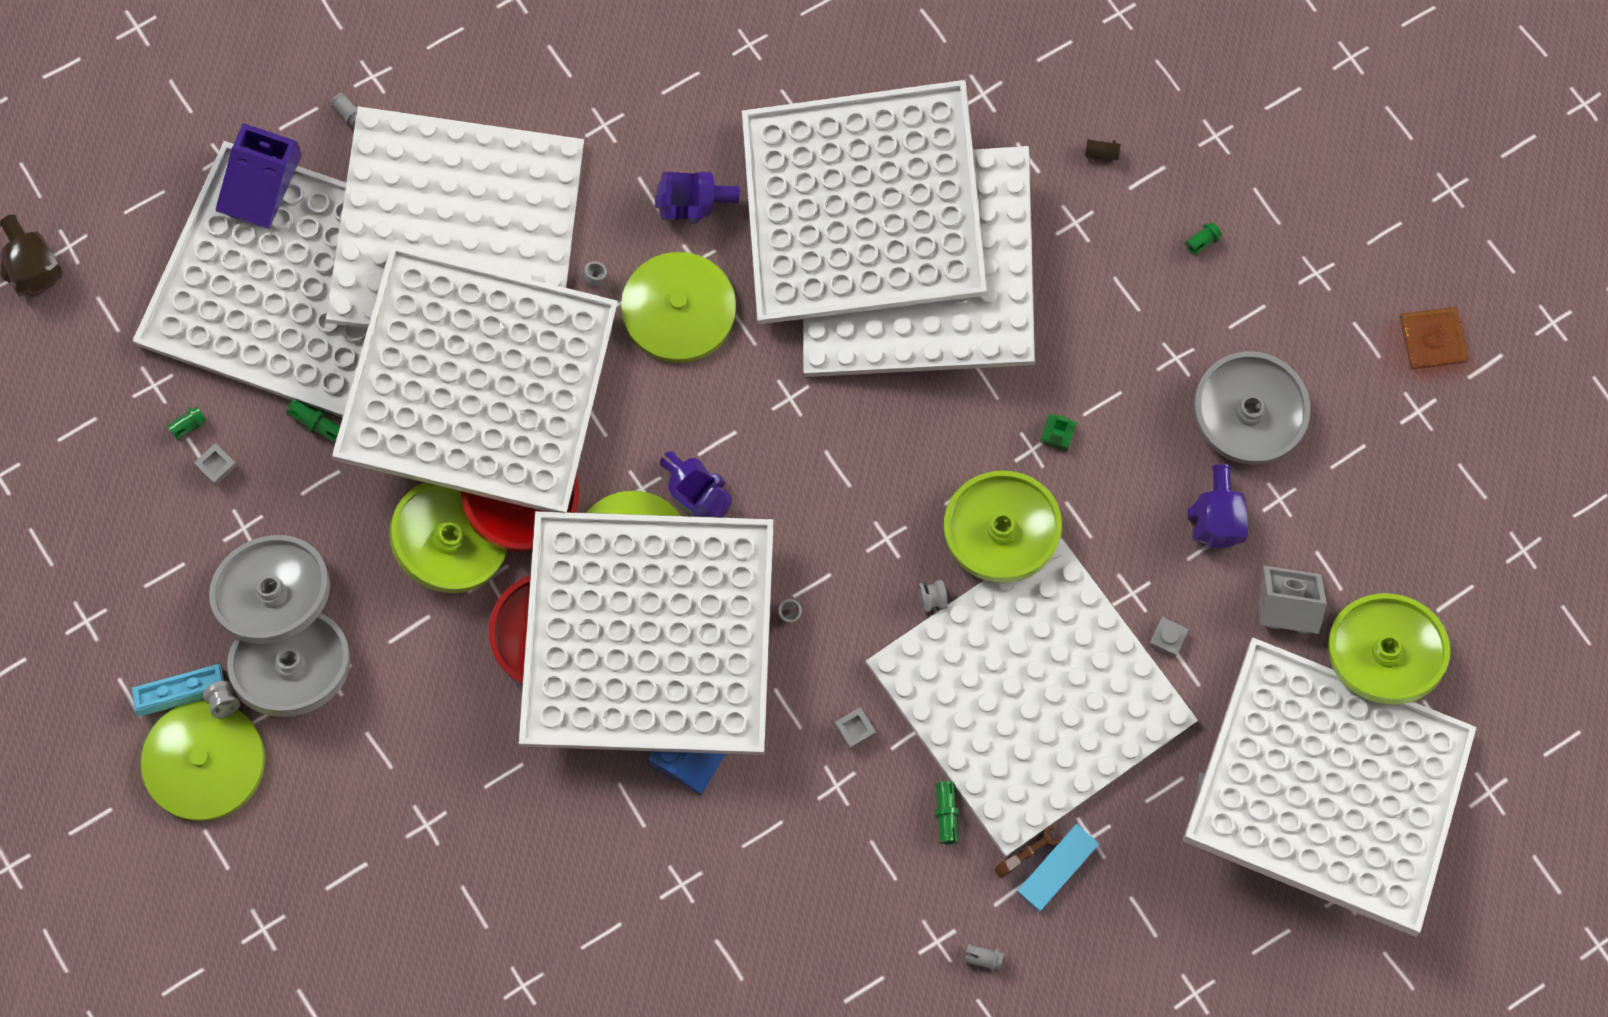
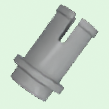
M338 93L331 100L330 106L345 119V124L348 127L352 126L355 128L358 108L353 105L344 93Z
M968 944L966 953L975 954L979 957L966 954L964 963L989 968L994 973V970H1001L1004 953L998 952V948L994 951Z

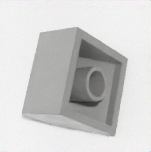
M1263 565L1258 606L1260 625L1270 629L1283 628L1295 630L1301 634H1319L1327 605L1322 575Z

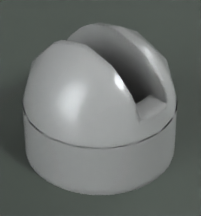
M597 261L587 263L583 272L584 281L592 287L603 284L607 275L605 265Z
M786 599L778 606V616L784 622H795L801 617L802 607L798 601ZM795 606L797 611L783 616L781 611Z

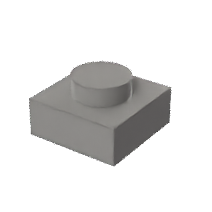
M216 443L194 462L195 466L215 486L237 467V464Z
M1161 617L1149 646L1176 658L1189 629Z
M861 707L834 723L849 749L854 748L876 734Z

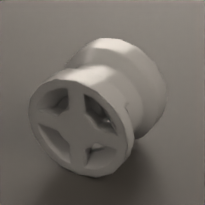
M942 579L936 580L934 584L930 585L926 583L918 584L920 603L924 613L930 612L935 607L940 609L948 608L946 590Z
M228 681L215 682L203 692V698L207 704H210L209 710L214 718H226L234 714L240 707V702L233 696V687Z

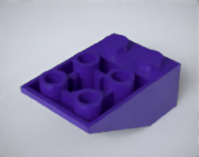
M243 123L231 149L215 211L270 229L302 156L297 141Z

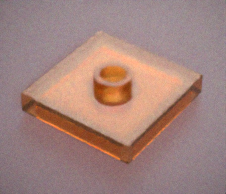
M1457 306L1407 312L1399 316L1411 370L1467 363L1469 360Z

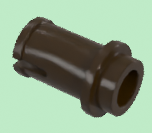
M1087 139L1085 157L1110 159V162L1119 160L1121 144L1115 143L1116 140H1113L1111 143Z

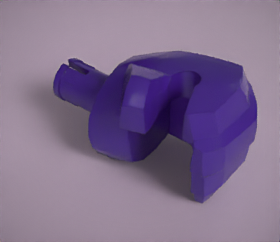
M662 172L660 182L657 185L655 207L659 209L662 220L688 219L690 224H697L702 218L711 214L714 202L738 204L740 188L739 186L715 185L711 172Z
M673 451L665 453L664 455L671 463L661 457L660 465L671 474L668 489L678 507L691 517L723 518L732 504V496L728 491L722 489L726 484L724 478L718 473L710 475L700 459L689 458L683 462Z
M1217 464L1212 466L1213 491L1200 494L1198 500L1188 509L1187 513L1188 520L1197 523L1192 531L1193 541L1201 543L1204 548L1233 547L1236 544L1244 543L1248 535L1245 496L1241 492L1231 491L1232 466Z

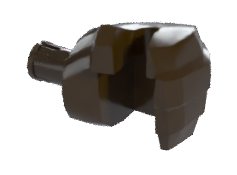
M14 214L0 220V227H2L10 241L3 247L1 252L0 274L3 280L11 283L18 297L27 295L35 297L54 286L62 278V270L43 236L39 232L25 234Z

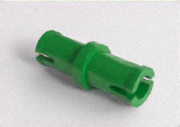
M297 399L290 403L289 409L286 410L287 416L307 426L309 432H317L334 444L336 443L340 429L339 425L324 417L325 414L320 410L316 412Z
M950 781L935 783L938 808L935 810V817L938 818L939 844L952 845L959 842L956 817L959 816V809L955 807V784Z

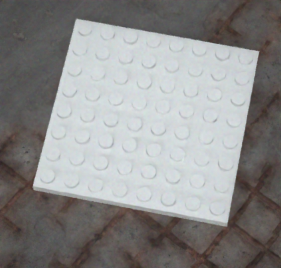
M965 80L742 111L756 309L759 324L988 295Z
M358 106L326 323L368 329L391 244L566 288L584 139Z
M224 141L132 342L141 348L290 400L297 399L304 405L343 418L367 333V328L326 323L346 182L297 166L270 229L216 212L215 208L233 146L232 143Z
M1029 146L973 150L988 295L803 319V373L805 377L1035 365Z
M391 244L333 450L332 460L537 510L567 513L618 301Z
M535 511L519 746L764 755L773 519Z
M1062 538L1054 557L1036 574L1023 580L1008 583L982 581L948 604V608L939 610L865 662L950 782H954V788L1004 857L1017 850L1048 826L1058 821L1198 721Z
M1252 638L1248 645L1183 842L1417 937L1421 932L1477 727L1413 701L1404 704H1382L1367 700L1345 686L1333 669Z

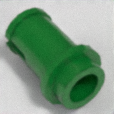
M1214 222L1210 224L1205 223L1201 231L1185 241L1186 248L1192 255L1196 256L1212 242L1217 243L1220 240L1219 237L1222 236V232Z
M197 406L193 409L189 407L187 413L167 425L177 440H180V438L198 426L202 428V423L207 421Z

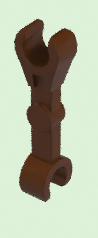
M1048 826L1043 831L1040 841L1022 850L1018 856L1015 855L998 864L994 869L998 877H1005L1022 860L1030 858L1044 845L1049 847L1057 846L1063 840V836L1055 841L1050 840L1048 837V832L1055 829L1056 826Z

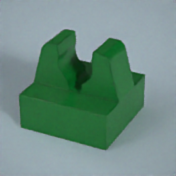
M1049 413L1040 443L1067 452L1077 422Z

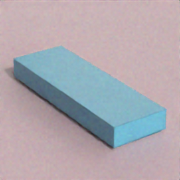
M221 664L133 687L132 694L135 713L140 717L204 699L203 692L208 686L218 681H225Z
M1076 824L1016 892L1040 912L1096 849L1099 843Z

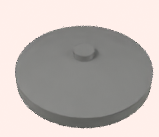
M1255 351L1233 353L1215 362L1200 380L1193 402L1194 419L1200 434L1207 444L1223 457L1234 462L1249 465L1266 464L1276 461L1293 450L1306 432L1311 412L1309 395L1299 375L1288 364L1277 357Z
M286 535L260 537L239 546L221 562L213 575L210 585L209 600L211 609L221 627L231 636L241 641L254 644L280 642L305 630L320 615L329 597L330 576L321 555L309 543Z
M322 613L305 630L280 642L254 644L235 638L227 660L228 676L240 700L257 712L278 717L305 714L327 703L343 686L350 668V652L344 633L332 619Z

